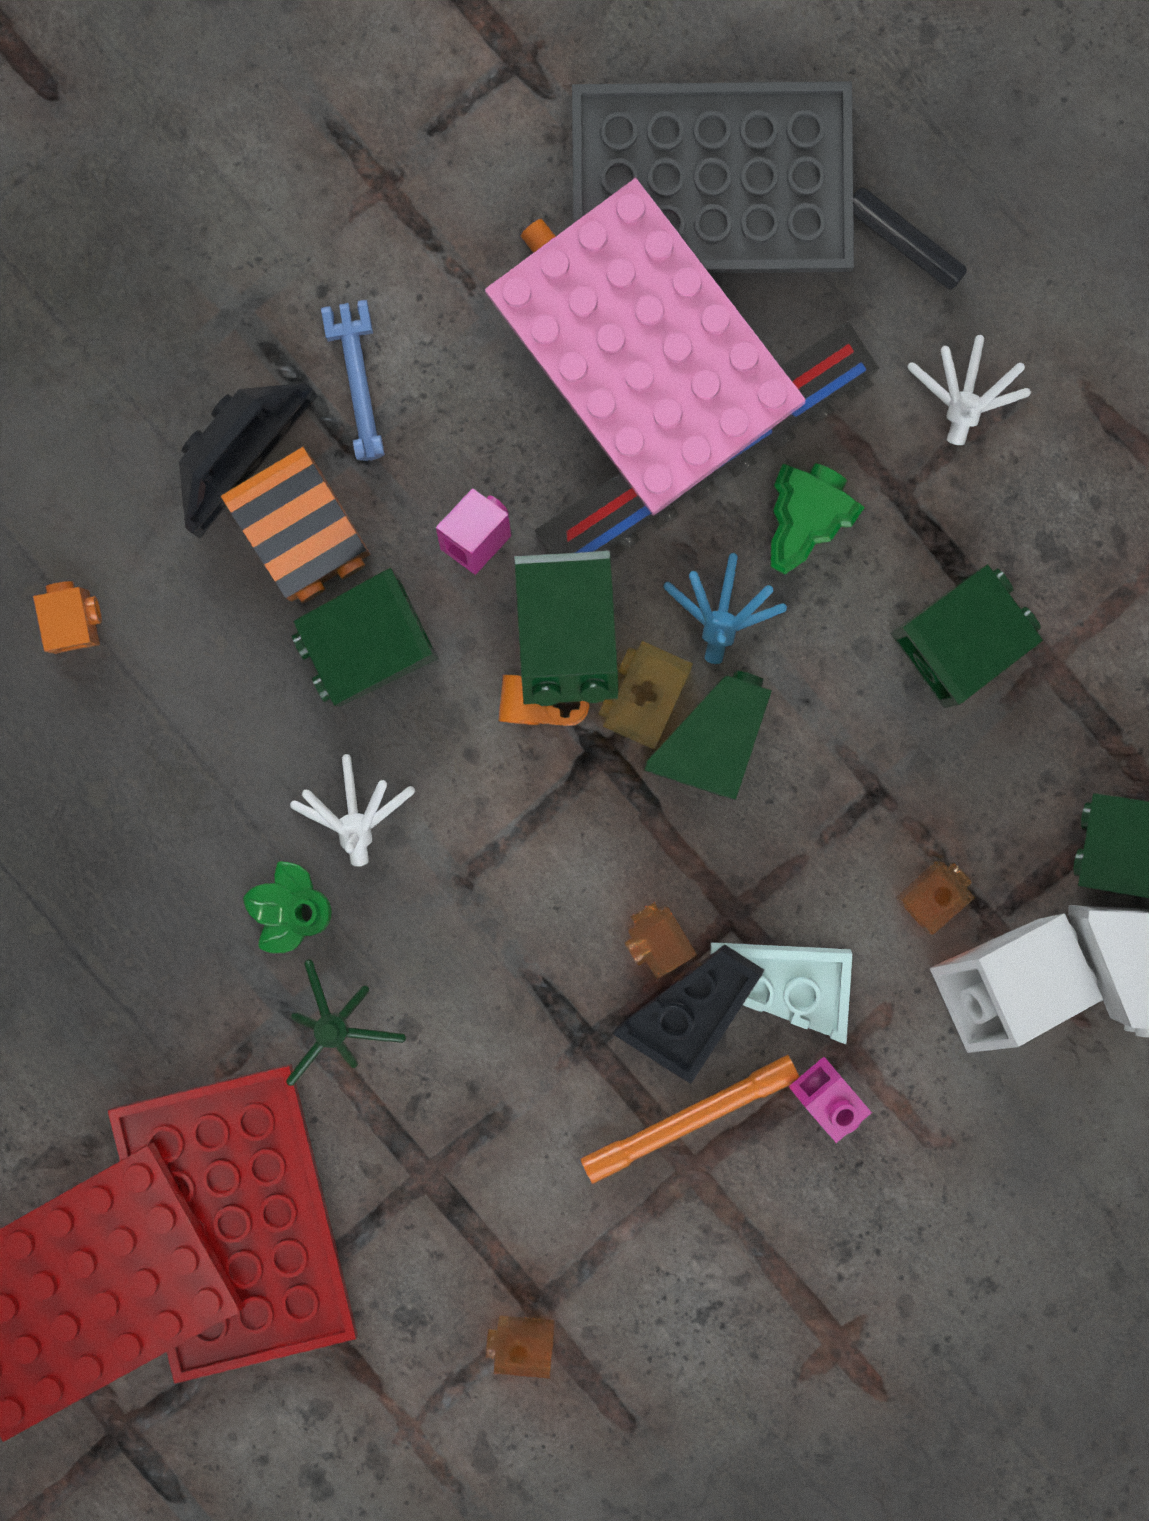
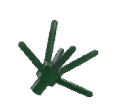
M307 959L304 962L321 1018L317 1021L297 1012L291 1015V1019L294 1022L314 1030L316 1042L286 1080L287 1085L293 1086L324 1047H335L349 1066L356 1068L358 1061L344 1043L347 1037L397 1043L406 1041V1036L402 1033L349 1027L347 1019L369 993L368 986H362L339 1014L330 1013L313 961Z

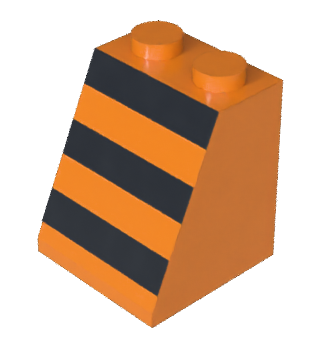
M301 447L221 495L224 503L285 598L291 602L299 598L301 603H305L317 597L326 590L323 586L324 582L338 574L342 580L352 576L366 566L363 559L371 555L315 460L304 447Z

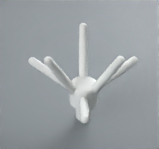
M977 335L975 338L963 391H959L954 363L948 346L941 348V355L949 393L917 364L913 362L908 364V370L949 407L946 417L952 423L947 441L955 445L965 444L970 426H977L981 413L1026 398L1031 394L1030 389L1024 388L996 397L1025 369L1023 363H1017L982 397L973 394L984 344V337L982 335Z
M344 754L342 764L348 815L338 819L307 789L302 792V796L313 808L295 800L290 803V807L304 816L338 832L340 845L349 853L351 864L353 866H363L369 862L367 846L372 842L371 829L415 793V788L412 786L407 787L377 811L387 787V782L380 780L365 814L358 813L351 756Z

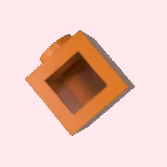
M66 581L45 586L46 594L33 596L44 652L57 654L100 645L96 624L102 623L101 609L97 597H90L89 590L75 587L73 581Z

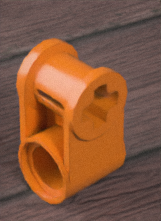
M503 675L498 721L527 725H540L541 723L573 726L585 719L590 705L588 702L578 701L580 702L579 710H571L570 717L567 718L563 717V710L556 708L555 704L551 706H541L538 704L524 705L521 676Z

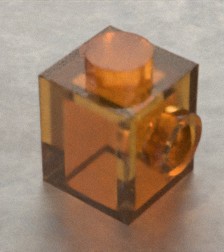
M936 861L895 898L926 933L934 935L975 897L967 889L972 884L971 880L955 863L947 867L944 862Z
M655 902L630 916L634 924L629 926L627 930L632 938L624 943L637 965L640 966L647 962L657 979L697 955L667 904L658 909Z
M499 1316L497 1330L488 1329L486 1358L495 1359L493 1374L550 1379L554 1320Z

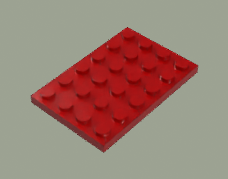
M292 1064L108 1110L119 1160L121 1161L154 1142L245 1306L237 1314L167 1352L174 1384L355 1340L358 1336L297 1084L295 1083L293 1086L286 1084L287 1078L293 1072Z
M154 1142L0 1228V1438L3 1442L237 1314L245 1307Z

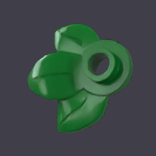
M280 861L275 869V883L255 886L243 897V902L249 915L258 923L264 925L258 946L261 950L269 953H287L295 950L305 936L317 935L324 931L329 925L332 915L328 899L321 892L314 890L310 874L299 864ZM305 904L309 905L312 909V917L309 921L302 917V908Z

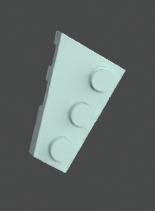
M711 942L710 955L725 944L764 969L761 978L744 1002V1006L759 1012L771 1013L789 1020L791 1024L804 1029H813L829 1035L833 1040L846 1044L852 968L851 949Z

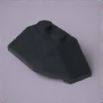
M297 383L239 389L233 397L227 394L218 402L211 413V416L215 419L203 433L200 430L194 432L181 450L185 454L179 461L184 521L185 528L201 538L227 507L221 495L252 477L318 397L309 385Z

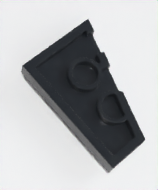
M724 944L618 1025L612 1034L692 1084L761 978L764 969Z

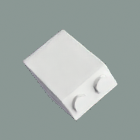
M1069 905V918L1077 933L1089 967L1096 975L1097 986L1110 1018L1124 1024L1125 1031L1135 1032L1136 1036L1149 1037V909Z
M1065 914L1037 919L930 968L967 1053L1019 1047L1103 1000L1097 986L1096 975L1088 966L1078 944L1077 933L1068 922Z

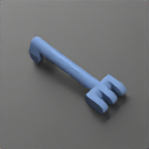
M367 300L358 301L357 310L360 320L352 321L349 303L339 304L342 323L334 324V314L331 306L321 308L327 341L341 339L359 436V439L353 440L356 459L368 461L381 458L385 453L381 435L377 436L359 337L361 335L373 334Z

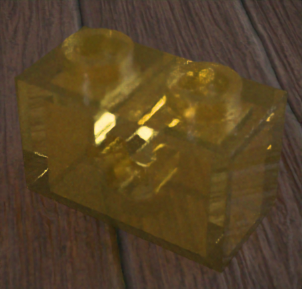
M644 641L641 642L638 650L629 647L618 670L619 673L626 676L618 692V699L604 700L598 714L607 718L603 728L651 750H655L693 663ZM644 681L652 684L650 692L656 696V700L654 703L646 701L643 707L637 706L635 704L636 695L630 692L631 687H641Z

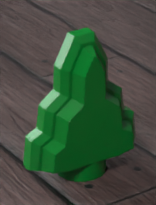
M818 463L813 464L809 473L790 465L782 464L773 485L779 494L773 509L779 526L771 540L770 567L784 575L808 558L815 544L830 542L840 528H851L865 507L843 491L848 482L845 477Z

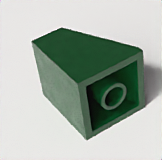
M610 551L514 556L523 704L551 706L560 702L585 701L588 703H599L604 700L618 699V667Z
M988 564L978 569L890 633L944 708L957 706L966 701L1043 641L1037 633L1041 629L1037 618L1026 606L1021 609L1010 595L1014 589L1009 579L1000 569L997 568L993 571Z
M392 568L375 575L293 621L298 631L291 635L293 642L303 660L311 657L318 672L317 675L312 677L316 690L323 702L331 699L336 707H341L438 660L436 652L404 586Z
M737 670L736 673H733L732 677L726 675L719 680L649 756L642 770L736 800L772 690L762 687L763 678Z
M1093 793L1092 802L1085 803L1081 818L1082 830H1087L1084 849L1079 848L1077 850L1074 860V875L1079 876L1078 886L1149 898V801Z

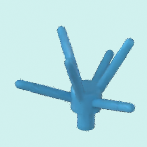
M730 553L728 557L718 611H711L704 588L696 571H691L689 578L700 608L672 583L665 582L663 588L679 604L704 625L702 638L708 642L704 658L712 664L723 662L725 648L734 643L736 631L772 618L787 610L786 604L782 603L752 614L772 594L773 587L767 585L736 616L728 613L738 559L736 553Z

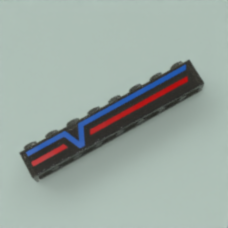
M847 322L781 366L806 399L805 404L653 516L623 475L619 473L535 529V535L548 554L611 552L614 550L617 556L638 544L641 540L637 534L651 524L658 530L677 518L680 514L676 508L692 498L695 504H698L716 492L719 488L715 482L729 472L735 479L755 466L757 461L754 456L767 447H770L774 453L796 438L793 430L806 421L813 427L835 412L832 404L845 395L848 396L850 401H853L874 386L870 379L875 376L880 368L850 323Z

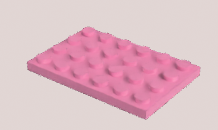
M634 178L485 289L488 298L653 516L805 404L806 399L637 178Z

